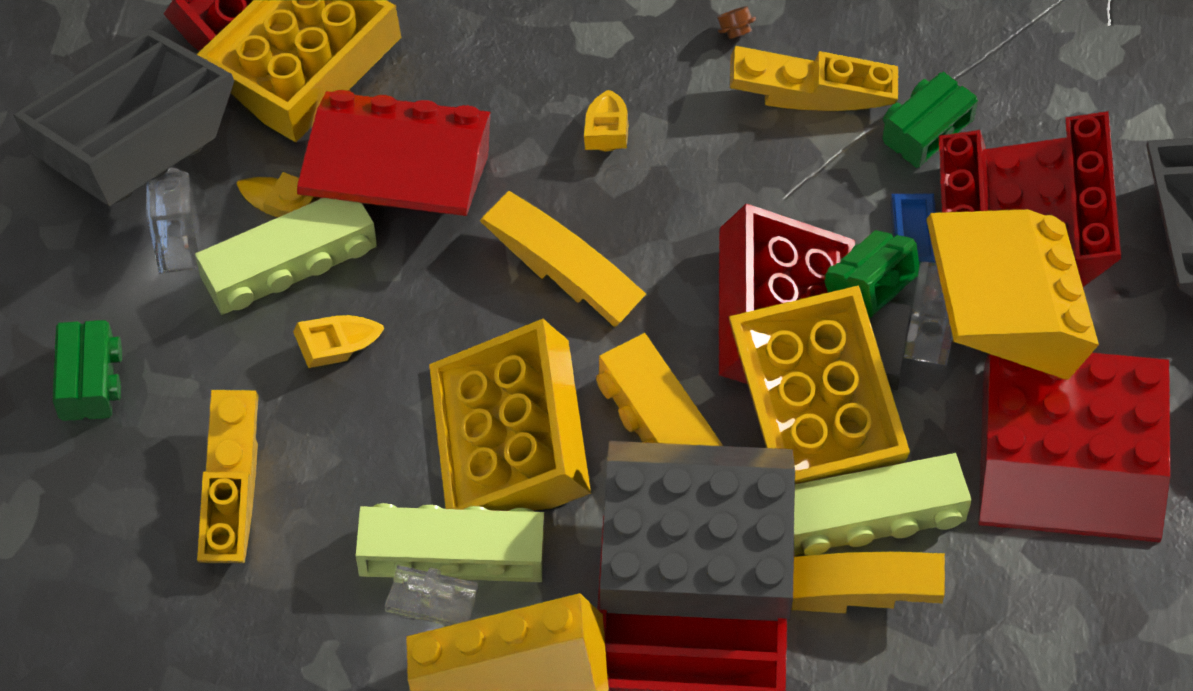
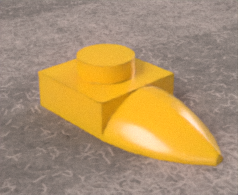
M606 90L600 94L588 107L584 129L585 150L608 152L627 148L629 127L627 107L623 99L611 90Z
M282 172L279 179L274 177H252L238 180L236 183L243 197L251 205L277 218L321 198L297 195L299 178Z
M338 315L298 322L293 333L308 368L348 361L352 353L372 344L380 336L384 327L382 324L364 317Z

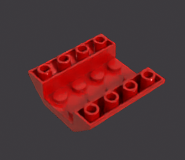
M1108 111L1065 117L1066 138L986 149L981 130L939 136L942 213L1028 209L1045 216L1052 215L1065 223L1083 287L1121 259Z

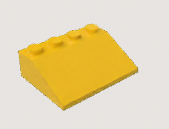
M253 0L197 55L231 73L234 79L231 94L265 125L290 140L297 142L313 126L317 108L325 92H333L335 90L349 91L402 37L396 5L387 0Z
M1028 209L931 213L926 220L954 342L1069 380L1097 348L1099 343L1065 223L1052 215L1045 216Z
M859 285L729 316L766 448L793 449L795 484L906 462L910 450Z
M540 319L429 364L446 509L464 510L470 506H480L491 511H510L514 508H528L536 511L552 509L591 494L569 340L547 321Z
M581 593L406 636L407 673L410 691H608L603 615Z

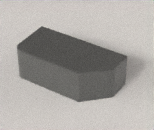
M888 302L869 320L890 388L898 390L912 306Z

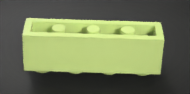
M322 198L197 252L195 256L200 277L220 314L224 315L233 310L244 309L253 301L271 293L285 291L292 284L307 277L321 275L332 266L350 258H359L369 250L377 247L374 222L362 203Z
M947 454L795 484L794 554L820 555L834 547L844 545L861 547L871 543L874 539L889 536L906 538L919 530L934 527L946 530L958 526L961 522L967 520L972 499L957 454Z
M387 503L376 504L373 507L360 506L356 546L359 576L542 582L545 535L544 512H534L528 508H514L510 511H491L480 506H470L464 510L443 509L436 505H423L419 508H397Z

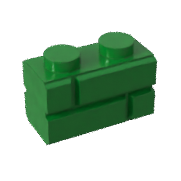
M944 71L936 75L931 81L927 79L921 80L913 89L910 99L904 104L896 102L884 115L883 122L885 124L882 136L884 144L897 154L901 153L902 157L914 167L920 168L939 151V136L960 133L974 121L978 104L977 96L964 86H958V82Z
M873 231L860 244H856L839 263L829 267L825 274L827 292L859 285L868 317L872 318L920 273L917 243L910 237L896 235L893 238L891 233Z
M106 320L85 321L84 324H81L79 321L60 322L56 325L52 401L57 416L62 421L83 420L84 417L88 419L110 418L112 416L113 401H120L119 374H113L114 363H121L122 361L120 336L113 337L110 324Z

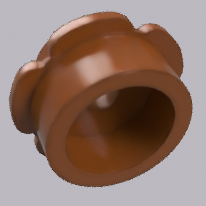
M748 6L723 13L717 17L721 27L718 29V32H727L729 39L752 31L750 23L756 20V16H751Z

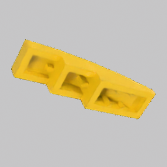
M508 191L480 220L486 228L541 279L548 275L577 303L582 299L586 300L614 328L646 295L642 289L580 237L511 191Z
M847 552L794 557L793 602L791 610L846 614L847 606L894 609L895 601L943 604L945 596V553Z

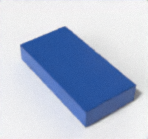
M934 193L892 194L890 204L893 238L896 235L913 238L917 243L920 272H938L926 220L931 213H936Z

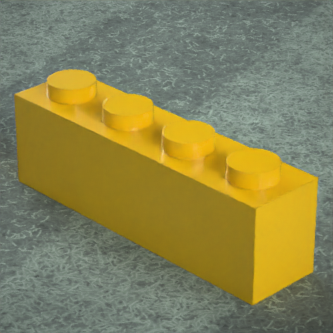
M646 333L599 355V374L596 375L598 387L605 398H613L619 407L618 412L623 425L629 432L635 431L643 443L723 446Z

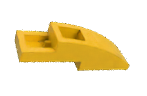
M735 46L731 54L729 88L765 95V105L786 109L818 111L869 109L892 105L897 102L898 66L822 51L818 52L813 61Z
M211 390L206 471H203L198 563H245L253 509L258 450L256 440L258 394L256 390Z

